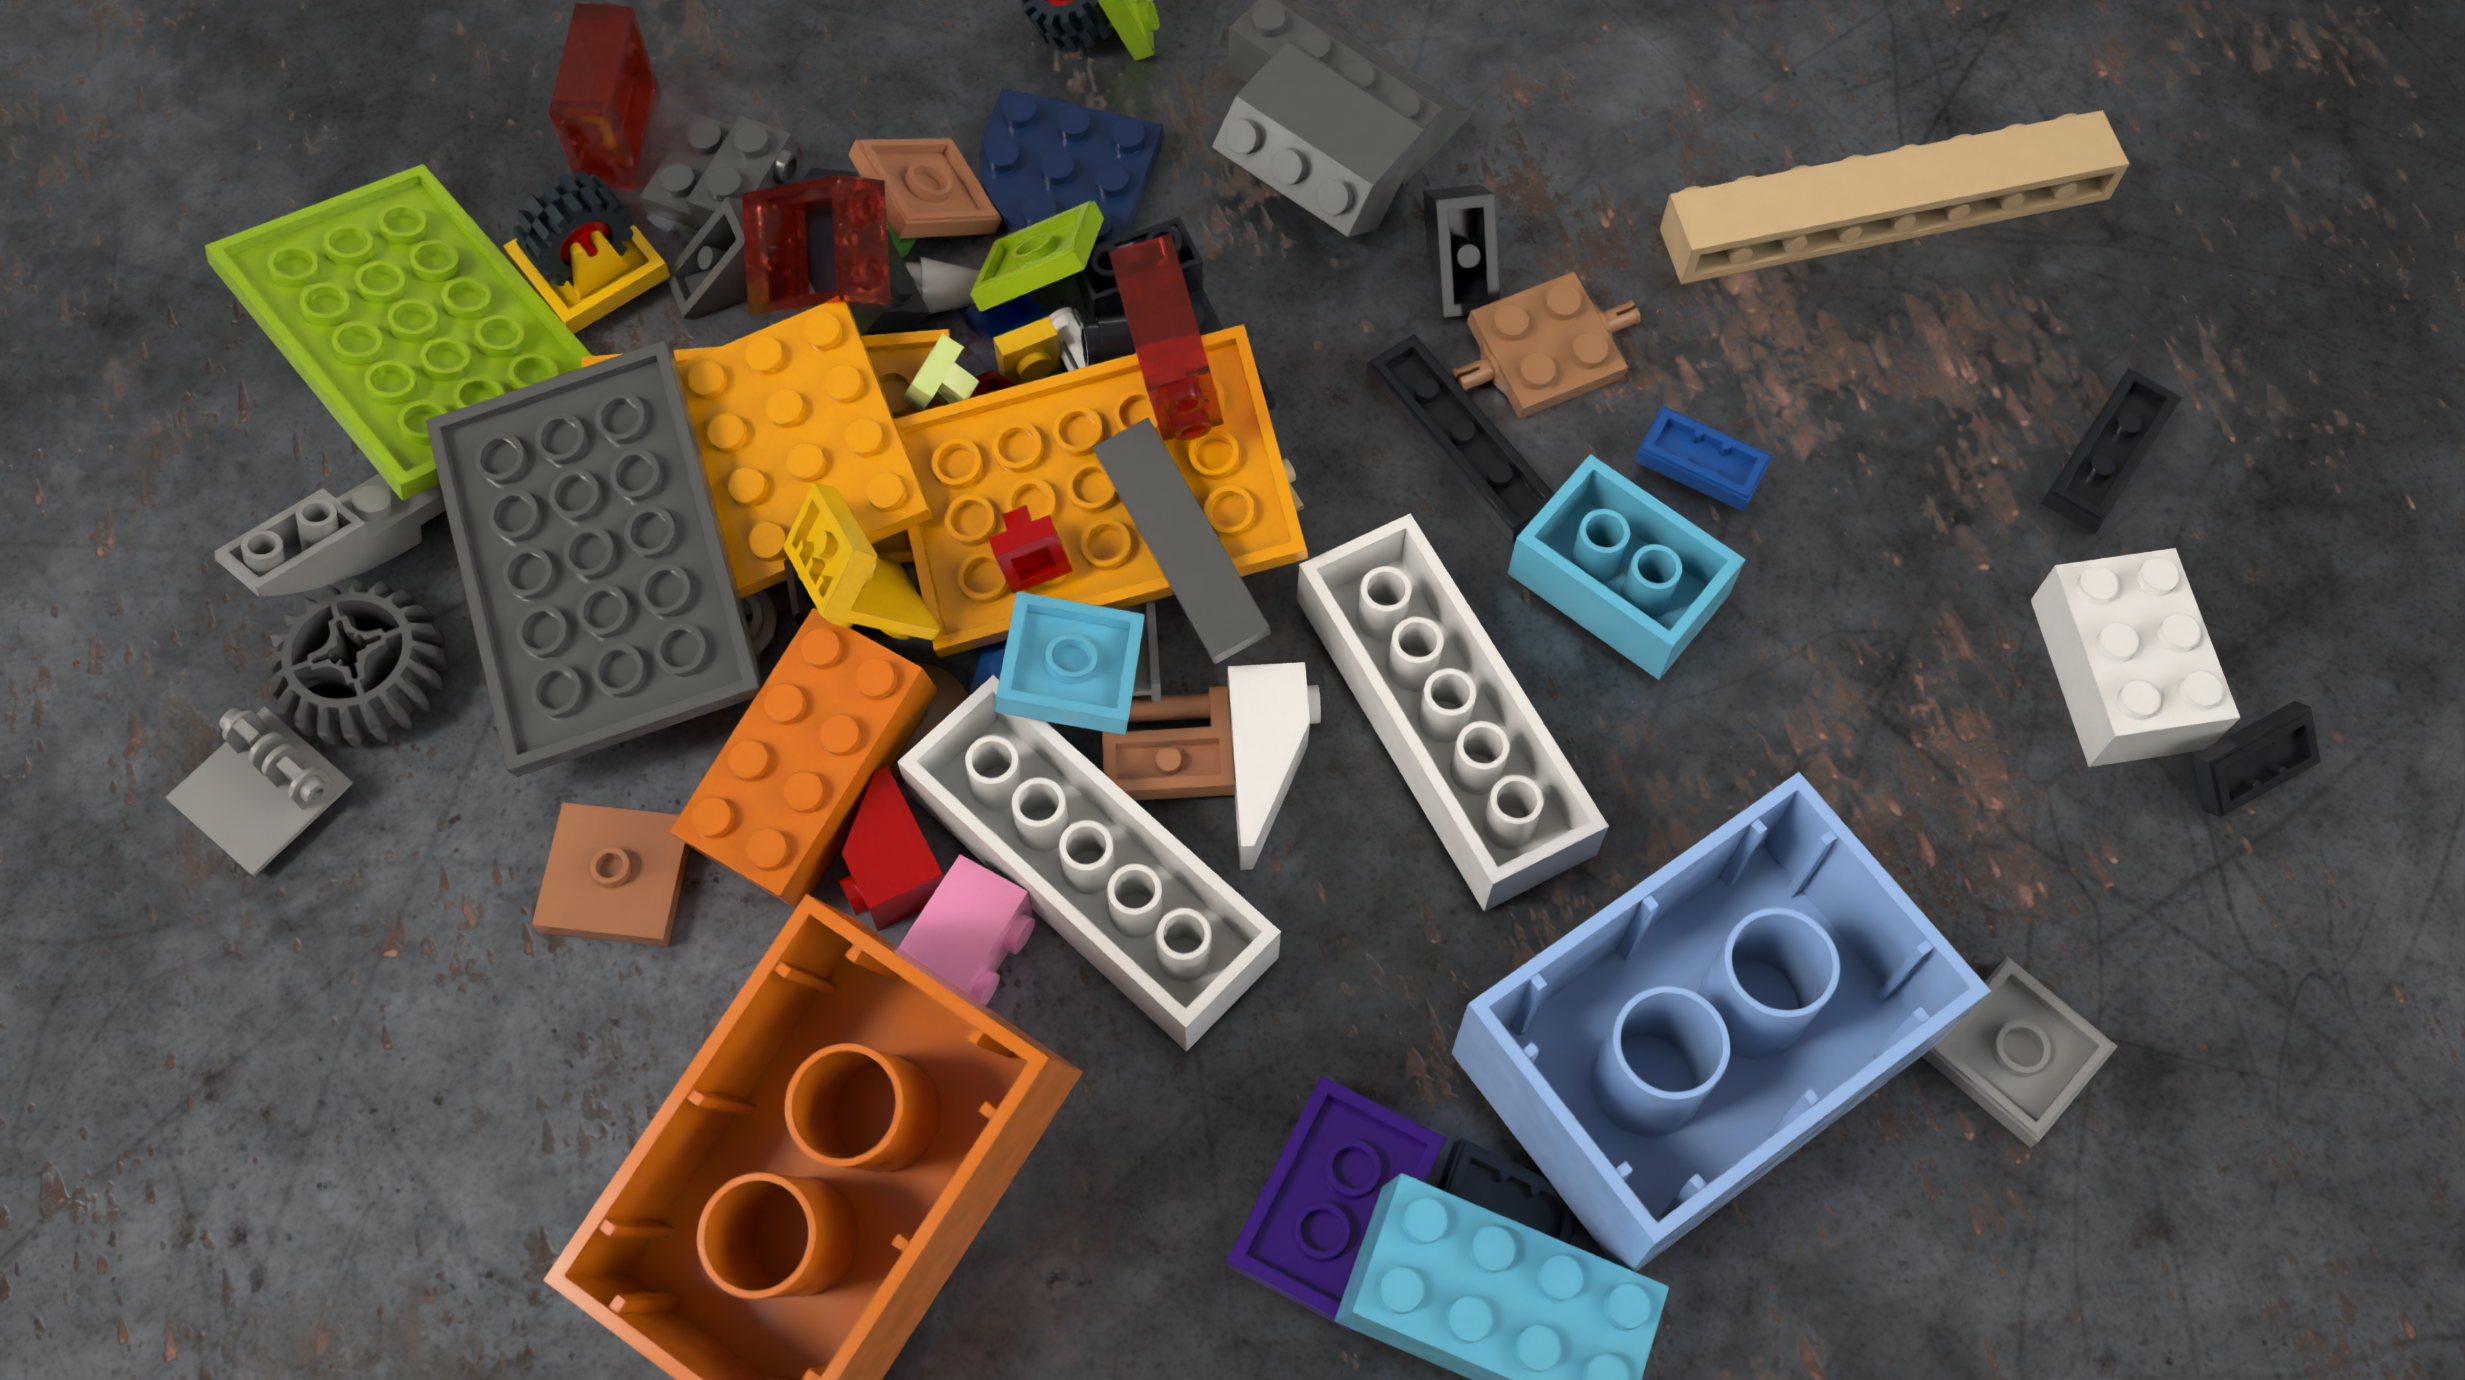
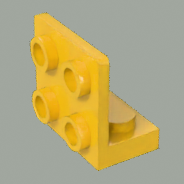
M813 482L783 548L821 617L841 627H851L857 624L880 629L885 634L897 639L905 640L913 636L933 641L940 627L903 567L895 561L877 557V553L836 487Z

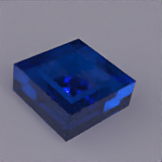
M1027 294L982 312L979 311L975 303L964 311L966 324L994 351V337L1048 317V313Z

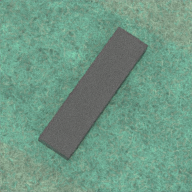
M1147 417L1093 446V451L1213 664L1215 665L1270 635L1271 630L1150 419Z

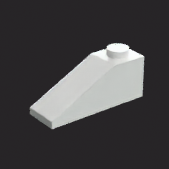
M1305 662L1228 666L1227 686L1233 749L1240 870H1253L1308 747L1310 724L1321 722L1319 686H1307Z

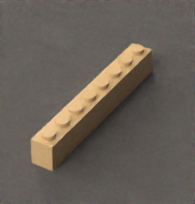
M2103 110L2080 115L2069 113L2054 120L2028 125L2013 124L2002 130L1977 135L1961 134L1946 141L1920 146L1909 144L1894 151L1868 156L1853 155L1842 161L1812 167L1801 165L1786 172L1760 177L1744 176L1734 182L1709 187H1688L1678 193L1669 195L1660 232L1681 284L2108 200L2128 168L2129 162Z

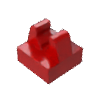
M1027 505L1002 514L1007 531L989 537L994 557L1012 594L1073 572L1066 550L1050 515L1032 521Z

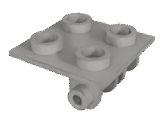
M265 706L257 714L252 710L242 711L240 708L228 710L219 722V726L223 729L222 737L226 742L165 797L253 877L354 784Z

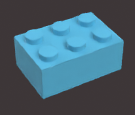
M1590 454L1518 535L1507 574L1653 677L1660 680L1728 598L1745 559Z

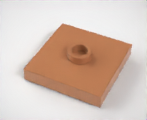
M951 138L869 139L854 141L848 155L898 238L995 234L1002 218Z
M562 802L532 921V926L537 933L668 947L690 851V846L669 832L679 815Z

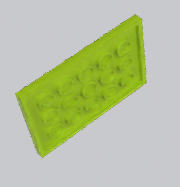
M424 164L205 245L209 265L402 501L440 484L425 420L582 368V357L592 356Z

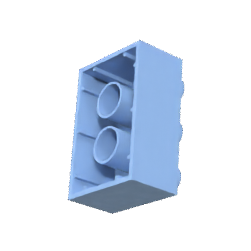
M1798 772L1468 1003L1451 1054L1612 1263L1636 1272L1940 1043L1991 990Z

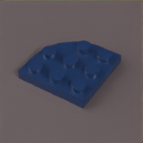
M1002 88L981 141L979 160L983 189L1002 218L1003 227L1010 234L1088 201H1095L1104 220L1094 246L1128 235L1132 229L1164 139L1163 124Z

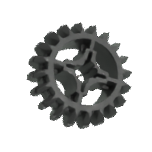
M354 578L347 593L343 594L338 588L328 584L326 599L317 603L316 600L304 596L306 611L300 617L284 614L285 625L289 628L288 633L270 635L272 646L277 653L264 658L267 664L266 669L272 675L266 682L269 692L277 700L278 710L288 721H293L304 735L311 738L319 735L325 743L331 744L333 747H336L345 738L350 745L361 749L368 733H372L377 740L387 743L388 728L395 724L411 730V719L408 715L414 709L430 712V702L425 693L443 691V680L438 675V672L449 668L447 656L442 650L446 646L444 635L439 627L434 624L435 619L428 608L417 603L410 593L405 592L403 588L394 593L392 588L381 580L368 590L364 583ZM369 629H377V630L368 631V632H364V631H363V630H369ZM330 693L334 698L346 694L356 695L355 697L344 699L322 697Z

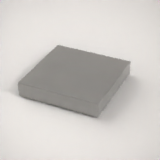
M2007 956L1984 982L1991 992L1940 1043L1922 1055V1057L2031 1148L2040 1141L2118 1046Z

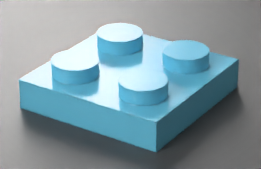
M1017 591L994 712L1125 735L1130 714L1145 614Z

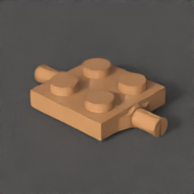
M1568 273L1470 311L1467 324L1480 346L1481 359L1452 369V377L1464 391L1489 381L1493 382L1507 396L1520 420L1623 379L1628 366L1613 341L1612 333L1639 324L1641 320L1639 309L1635 308L1636 304L1632 300H1629L1609 310L1600 311L1591 302L1576 273Z

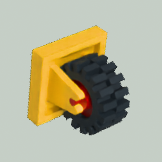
M576 171L574 180H572L568 173L559 175L558 185L555 187L549 181L539 186L544 194L539 198L530 194L524 201L530 209L529 211H518L515 219L520 225L513 226V234L516 238L503 245L509 260L573 334L670 277L665 261L634 225L633 218L627 208L599 176L592 174L589 177L586 172Z

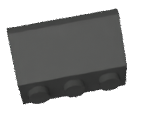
M1288 41L1235 96L1212 148L1345 236L1350 237L1377 231L1429 129L1294 42Z

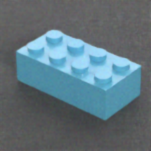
M1401 1173L1381 1189L1334 1322L1471 1380H1641L1669 1286Z

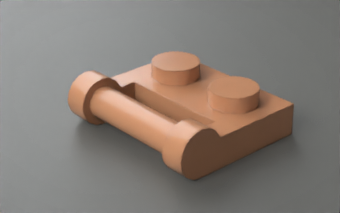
M1228 686L1208 687V693L1161 695V701H1152L1151 696L1132 697L1128 723L1210 718L1211 727L1126 731L1125 735L1102 731L1104 774L1134 801L1235 795Z

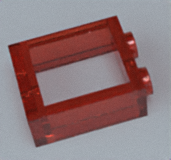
M575 3L549 110V116L573 177H575L576 171L586 172L589 177L595 174L610 189L634 190L657 87V80L633 6Z
M833 175L742 194L748 315L792 317L823 303H847L850 310L891 304L884 180ZM833 206L837 290L810 294L805 211ZM768 247L771 249L773 254L771 260L767 256Z
M1168 234L1109 251L1144 383L1163 441L1173 438L1183 441L1193 440L1206 435L1212 427L1222 425L1224 421L1172 235Z

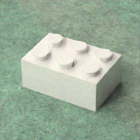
M2176 548L2055 565L2032 597L2031 603L2088 767L2204 750L2214 745L2240 719Z

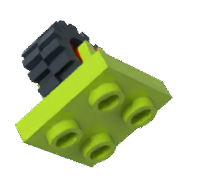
M1021 0L1024 12L1042 39L1047 44L1050 42L1052 47L1061 51L1065 45L1069 52L1078 51L1080 41L1083 42L1086 49L1095 46L1093 37L1100 34L1105 40L1111 35L1108 27H1114L1135 61L1156 55L1153 31L1158 30L1160 24L1152 0Z

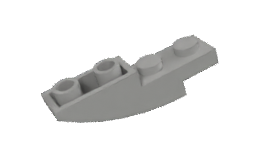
M380 473L338 498L333 497L322 488L215 550V559L258 597L288 595L338 583L375 568L422 542L421 525L446 510L441 485L434 486L403 501Z

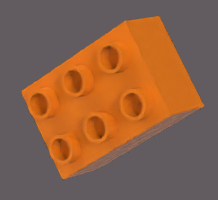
M806 894L543 1281L676 1380H882L1083 1071L858 919Z

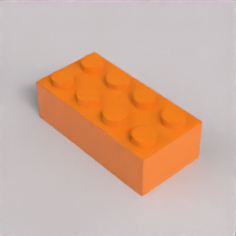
M812 608L669 832L692 849L796 909L806 894H812L850 833L874 771L885 765L890 769L937 694V687L922 667L849 627H841L828 622L821 617L817 609Z

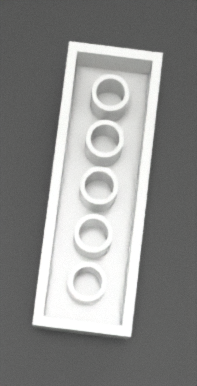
M1411 513L1299 564L1298 603L1484 912L1597 855L1609 825Z
M992 675L898 761L906 792L992 872L1029 892L1031 908L1187 1052L1279 958L1281 931L1046 721L995 713L994 708L999 679Z

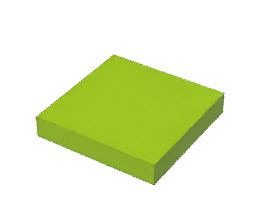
M1088 201L995 240L970 293L979 311L982 312L1084 270L1104 220L1096 202Z

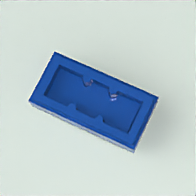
M1662 405L1637 450L1634 462L1745 512L1773 455Z

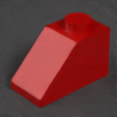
M887 765L876 769L841 853L850 876L839 880V883L855 916L868 911L878 932L923 910L944 879V876Z

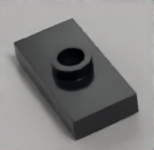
M2293 701L2193 755L2203 810L2220 818L2320 763L2311 707Z
M1463 1138L1453 1142L1437 1187L1438 1189L1570 1244L1578 1218L1548 1179Z

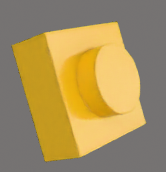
M1049 317L993 338L998 372L1015 386L1024 382L1028 383L1043 379L1050 372L1061 368L1058 333Z

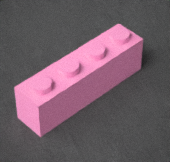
M959 854L899 945V948L986 1006L998 986L1000 975L996 971L1008 952L1015 955L1018 954L1033 931L1035 919L1031 918L1033 913L1029 892Z

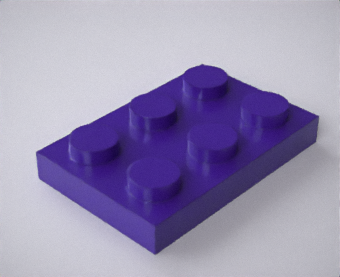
M1321 1075L1226 1261V1266L1334 1322L1382 1187L1401 1173L1426 1183L1446 1138ZM1334 1322L1335 1324H1337V1325H1339V1326H1341V1327H1343V1328H1345V1329H1347V1330H1349V1331H1351V1332H1354L1353 1329L1348 1328V1327H1346V1326H1344V1325H1341V1324H1339V1323H1337V1322Z

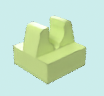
M942 334L901 399L919 411H924L932 398L945 405L969 399L979 381L955 363L964 347L945 334Z

